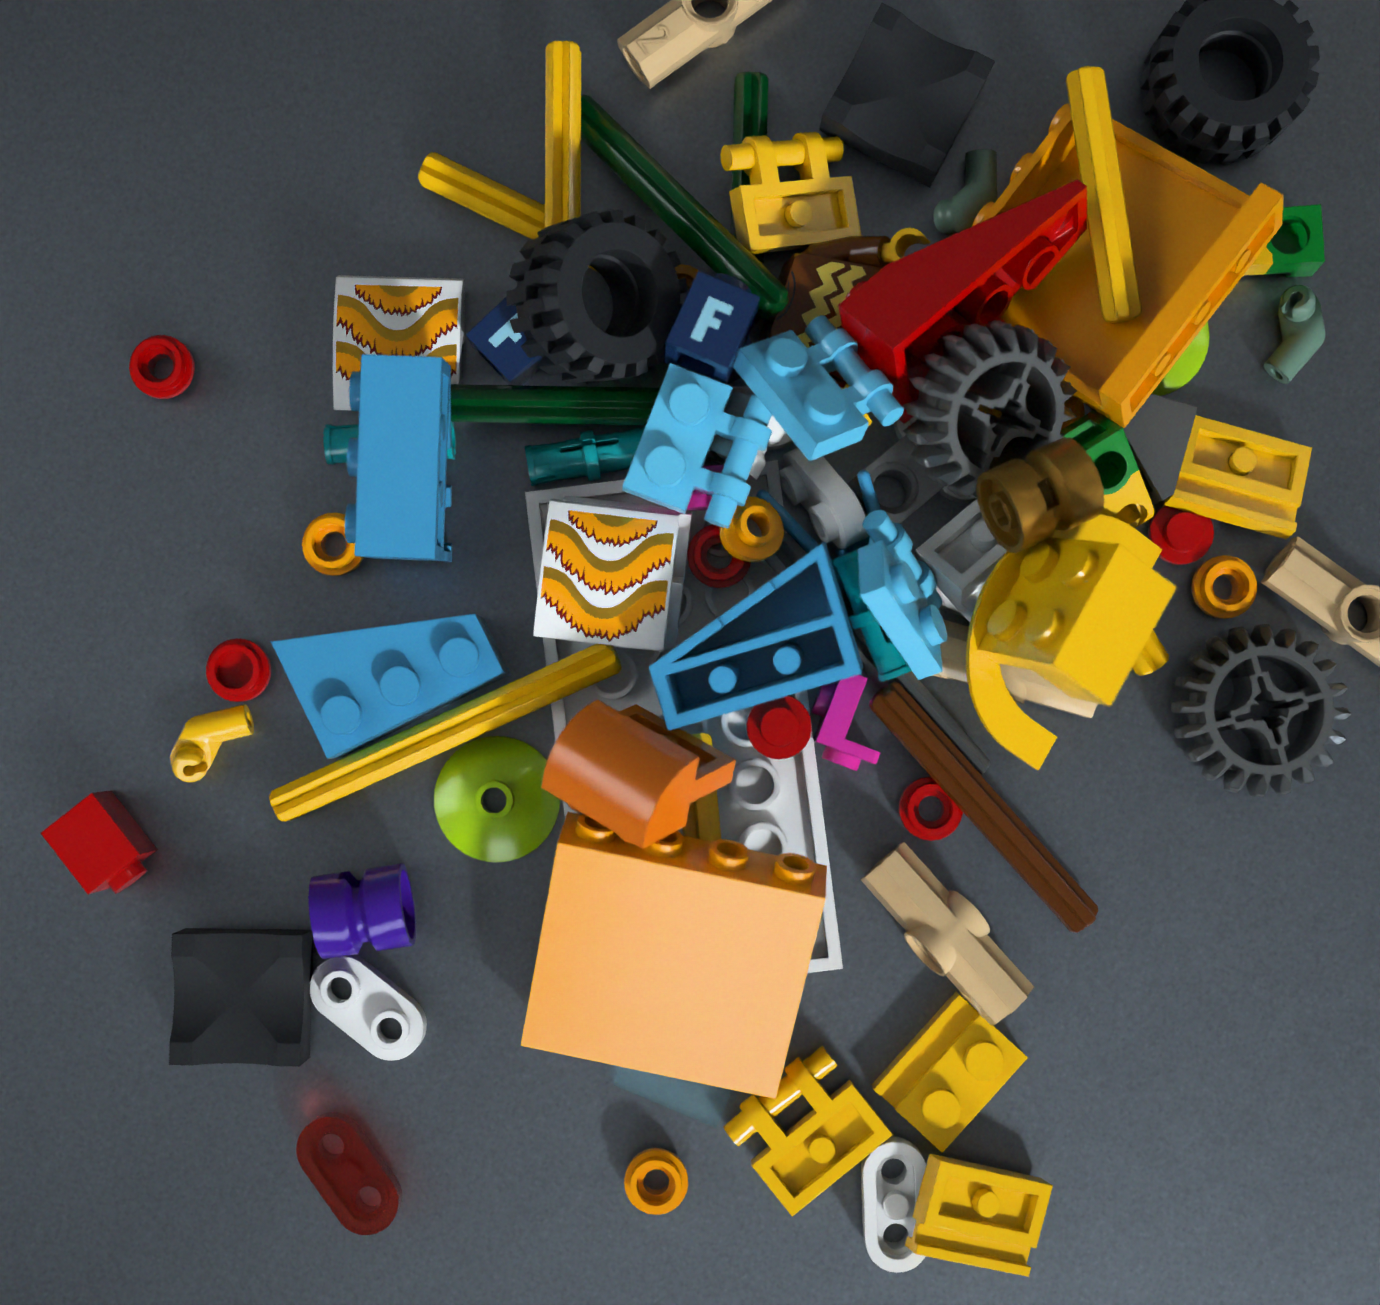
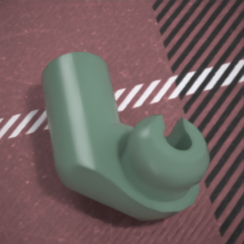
M976 149L965 154L966 186L956 193L952 200H941L934 209L935 226L941 233L953 234L954 232L958 233L972 227L973 221L982 207L988 202H996V151L992 149Z
M1303 285L1289 287L1280 297L1278 315L1283 342L1263 366L1271 377L1283 384L1290 383L1325 340V327L1320 301L1309 287Z

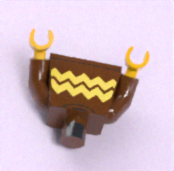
M909 227L896 232L891 239L888 236H848L808 245L801 253H795L784 263L778 280L787 288L789 302L774 318L770 320L765 319L758 342L792 330L807 348L814 346L815 344L805 333L807 325L814 318L824 315L836 329L842 328L838 305L845 299L849 291L858 283L868 281L887 264L904 257L909 246L917 243L923 245L930 244L929 239L918 229ZM837 370L828 373L841 389L850 387ZM863 414V416L868 420L870 425L872 423V420L870 419L868 414Z

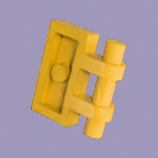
M815 131L796 133L792 140L771 141L766 135L745 137L742 144L724 145L722 147L720 160L725 171L744 170L750 178L751 185L738 186L729 191L737 240L751 254L805 249L808 245L848 236H862L852 176L830 178L828 163L839 162L843 157L844 147L841 138L838 136L821 137ZM794 166L799 171L800 180L780 182L777 167Z
M823 1045L804 1061L797 1057L784 1068L787 1075L780 1080L776 1099L763 1096L758 1097V1095L752 1094L739 1105L742 1111L723 1126L728 1136L738 1147L756 1132L769 1145L751 1159V1165L792 1217L892 1136L891 1130L851 1080L847 1081L831 1095L821 1085L819 1081L838 1066ZM803 1095L814 1109L785 1132L775 1117Z

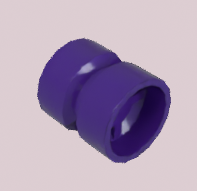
M404 863L367 868L361 880H357L350 871L311 877L308 894L309 916L314 943L322 959L358 954L364 942H370L377 951L408 947L415 944V905L409 874Z

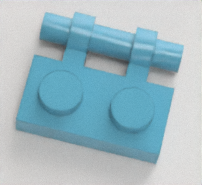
M824 315L814 318L805 329L806 335L815 344L814 346L807 348L797 335L790 330L740 348L733 368L809 461L861 441L869 425L868 420L863 414L872 412L883 426H889L896 422L904 411L903 407L892 395L894 387L880 370H871L857 354L858 344L846 329H836ZM837 370L850 387L841 389L828 373Z
M670 363L623 483V491L683 514L686 513L694 490L712 496L704 520L719 527L729 528L737 505L744 506L749 495L751 486L746 481L758 450H766L773 431L767 427L772 416L756 395H751L743 417L728 414L724 411L732 393V386ZM715 435L733 441L721 473L703 468Z
M884 510L873 511L863 520V527L870 536L867 546L858 549L860 596L918 680L943 672L940 644L947 641V630L938 610L942 604V598L936 590L938 581L928 564L923 561H917L911 552L913 543L904 527L899 523L892 522Z

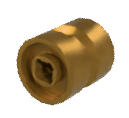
M1062 437L1031 451L1026 456L1025 461L1021 459L1010 460L983 472L977 479V500L983 519L997 542L1008 552L1019 553L1049 539L1054 535L1055 529L1067 531L1097 517L1102 513L1104 506V491L1099 473L1088 453L1079 443L1071 438Z

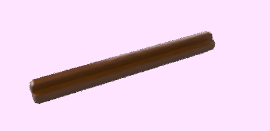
M892 681L879 689L869 703L870 709L1070 932L1078 933L1085 927H1089L1096 920L1095 916L1099 911L1094 901L899 683Z

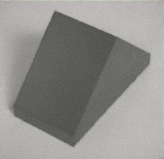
M1154 394L1149 396L1128 425L1123 428L1152 505L1170 497L1175 492L1198 408L1197 406Z

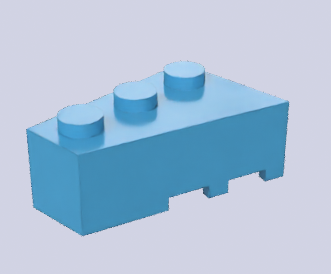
M361 354V372L353 371L349 384L351 410L359 411L358 438L351 437L349 439L347 448L349 477H357L356 504H348L346 508L347 543H355L354 556L452 562V543H444L445 507L452 506V485H446L447 448H451V366L442 357Z
M826 542L816 547L649 666L668 731L862 674V660Z
M477 614L271 641L327 759L342 758L511 675L484 618Z

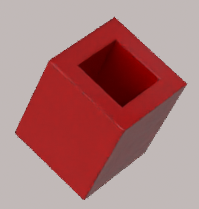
M112 790L89 794L40 833L87 894L109 888L117 894L126 889L147 872L142 862L158 850Z

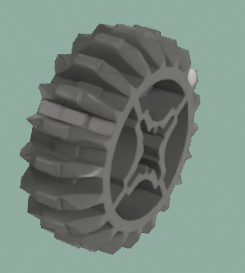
M997 320L993 322L988 321L985 327L976 323L964 325L962 338L955 335L942 336L944 354L942 356L934 353L923 355L930 370L925 378L922 376L910 378L913 386L920 390L917 400L903 404L907 413L917 418V420L903 430L909 440L917 443L911 455L915 457L917 463L926 467L925 473L928 474L931 480L942 486L946 485L949 491L959 496L966 495L970 497L973 495L977 497V479L983 472L1013 459L1025 461L1026 456L1031 451L1062 437L1066 438L1060 432L1063 422L1077 417L1070 408L1064 406V402L1075 394L1077 390L1071 386L1070 382L1063 380L1070 366L1063 359L1055 357L1057 347L1053 346L1049 340L1038 337L1030 328L1021 325L1014 327L1011 324ZM984 405L992 409L994 408L1001 411L1002 415L997 417L989 413L986 414L979 411L978 406Z
M1269 624L1255 625L1251 636L1242 626L1231 628L1228 631V644L1220 637H1212L1205 642L1206 650L1211 660L1200 654H1192L1188 658L1187 663L1198 674L1197 678L1188 676L1177 678L1175 685L1180 690L1190 693L1189 701L1172 702L1170 708L1172 712L1177 714L1188 713L1189 724L1179 725L1174 729V734L1176 738H1195L1196 742L1186 750L1184 756L1188 761L1192 762L1202 760L1208 756L1209 758L1203 766L1201 775L1207 780H1216L1224 774L1223 783L1226 791L1238 793L1246 783L1250 796L1264 797L1269 789V785L1276 794H1289L1293 785L1292 777L1301 784H1310L1315 781L1314 771L1310 762L1320 767H1329L1334 763L1331 754L1324 748L1325 743L1341 745L1347 740L1340 731L1332 729L1333 720H1345L1351 715L1347 708L1334 707L1333 697L1344 694L1348 687L1344 683H1327L1326 677L1334 671L1337 663H1334L1332 659L1313 663L1319 644L1311 640L1304 641L1296 647L1297 637L1295 630L1290 628L1281 629L1274 637ZM1258 658L1270 661L1285 670L1296 683L1298 690L1280 691L1274 686L1269 672L1261 671ZM1235 668L1236 676L1231 678L1234 692L1232 699L1225 707L1214 711L1215 699L1220 684L1226 675ZM1256 701H1266L1267 703L1283 702L1280 706L1270 708L1268 716H1260L1263 720H1253L1252 718L1235 719L1239 715L1249 713L1251 705H1259ZM1304 711L1300 732L1293 744L1285 751L1284 746L1289 744L1287 737L1289 721L1294 715ZM1241 730L1247 736L1251 748L1259 750L1262 763L1256 764L1237 755L1228 747L1219 732Z

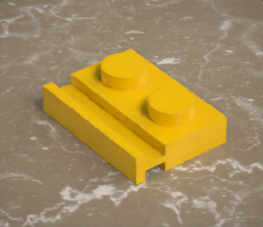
M1195 415L1175 492L1165 499L1164 505L1271 536L1288 539L1296 532L1297 522H1295L1297 508L1301 506L1312 447Z
M955 991L871 1086L877 1094L882 1096L902 1117L943 1153L1028 1057L995 1026L990 1025L982 1018L979 1012Z
M929 1153L912 1216L916 1219V1224L912 1237L907 1236L905 1246L917 1255L1029 1277L1031 1267L1027 1265L1030 1249L1031 1247L1037 1248L1053 1185L1040 1177Z

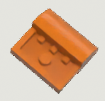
M595 700L580 710L557 738L545 766L541 788L566 802L571 809L586 814L614 831L622 840L643 849L685 827L690 803L731 783L736 759L680 728L668 731L664 719L637 704L617 711L605 703Z

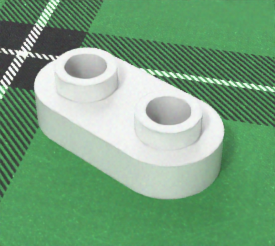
M795 448L783 455L784 468L779 470L781 488L793 505L801 503L807 510L813 528L823 542L828 543L832 541L838 548L845 549L868 537V533L863 527V520L866 516L859 500L848 484L823 456L809 461L799 448Z
M358 955L329 958L314 971L310 981V997L316 1009L372 1055L388 1061L400 1060L410 1055L420 1045L427 1029V1020L423 1008L413 997L367 960ZM342 977L349 981L352 987L350 998L339 999L333 994L331 984L334 978ZM384 1018H394L399 1021L402 1027L400 1038L389 1039L383 1035L381 1022Z
M894 1136L888 1138L861 1162L862 1223L864 1243L872 1261L886 1271L901 1273L917 1267L925 1258V1256L913 1253L905 1246L907 1236L912 1237L916 1224V1219L912 1216L926 1163L914 1144L904 1138ZM889 1159H899L904 1163L903 1172L896 1178H887L881 1174L883 1164ZM891 1224H901L906 1228L905 1236L898 1242H889L883 1238L885 1229Z

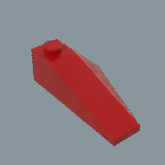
M1078 179L891 262L868 281L858 283L849 291L845 299L838 305L842 328L846 329L857 342V354L871 370H880L894 387L892 395L902 407L903 404L917 400L920 390L913 386L910 378L920 376L925 378L930 370L923 355L934 353L942 356L944 354L942 336L955 335L962 338L964 325L976 323L985 327L988 321L993 322L997 320L1005 322L1002 316L1009 307L1015 293L1021 287L1026 290L1035 289L1087 230V186ZM903 407V414L898 420L905 424L914 416L908 414L907 410Z

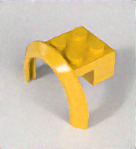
M1099 514L1097 517L1067 531L1055 529L1054 535L1049 539L1019 553L1007 551L987 578L972 613L966 643V674L974 708L989 734L1007 751L1035 770H1039L1057 736L1032 720L1018 707L1005 685L1000 664L1033 670L1071 698L1111 706L1177 588L1152 569L1162 549L1137 529L1115 517Z

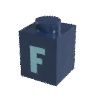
M698 271L667 338L664 363L668 365L671 363L727 384L734 369L733 365L738 351L744 346L755 322L760 297L752 294L750 288L744 282L733 276L716 274L712 277Z
M506 296L466 334V337L478 354L508 385H524L540 370L539 366L542 357L529 358L521 348L527 339L523 332L515 334L513 332L510 320L518 318L516 306L507 305Z

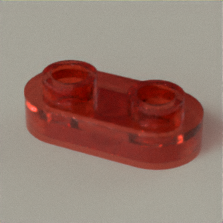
M328 1112L314 1118L303 1129L297 1141L296 1154L301 1168L346 1229L359 1235H373L383 1231L392 1223L401 1207L402 1189L397 1177L353 1118L340 1112ZM327 1134L339 1136L344 1144L343 1152L339 1154L328 1152L323 1144L324 1136ZM367 1186L374 1187L381 1195V1203L375 1206L365 1204L360 1197V1189Z

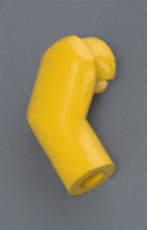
M247 704L193 716L185 723L170 755L172 772L179 780L190 783L202 779L210 768L223 741L254 734L253 719Z

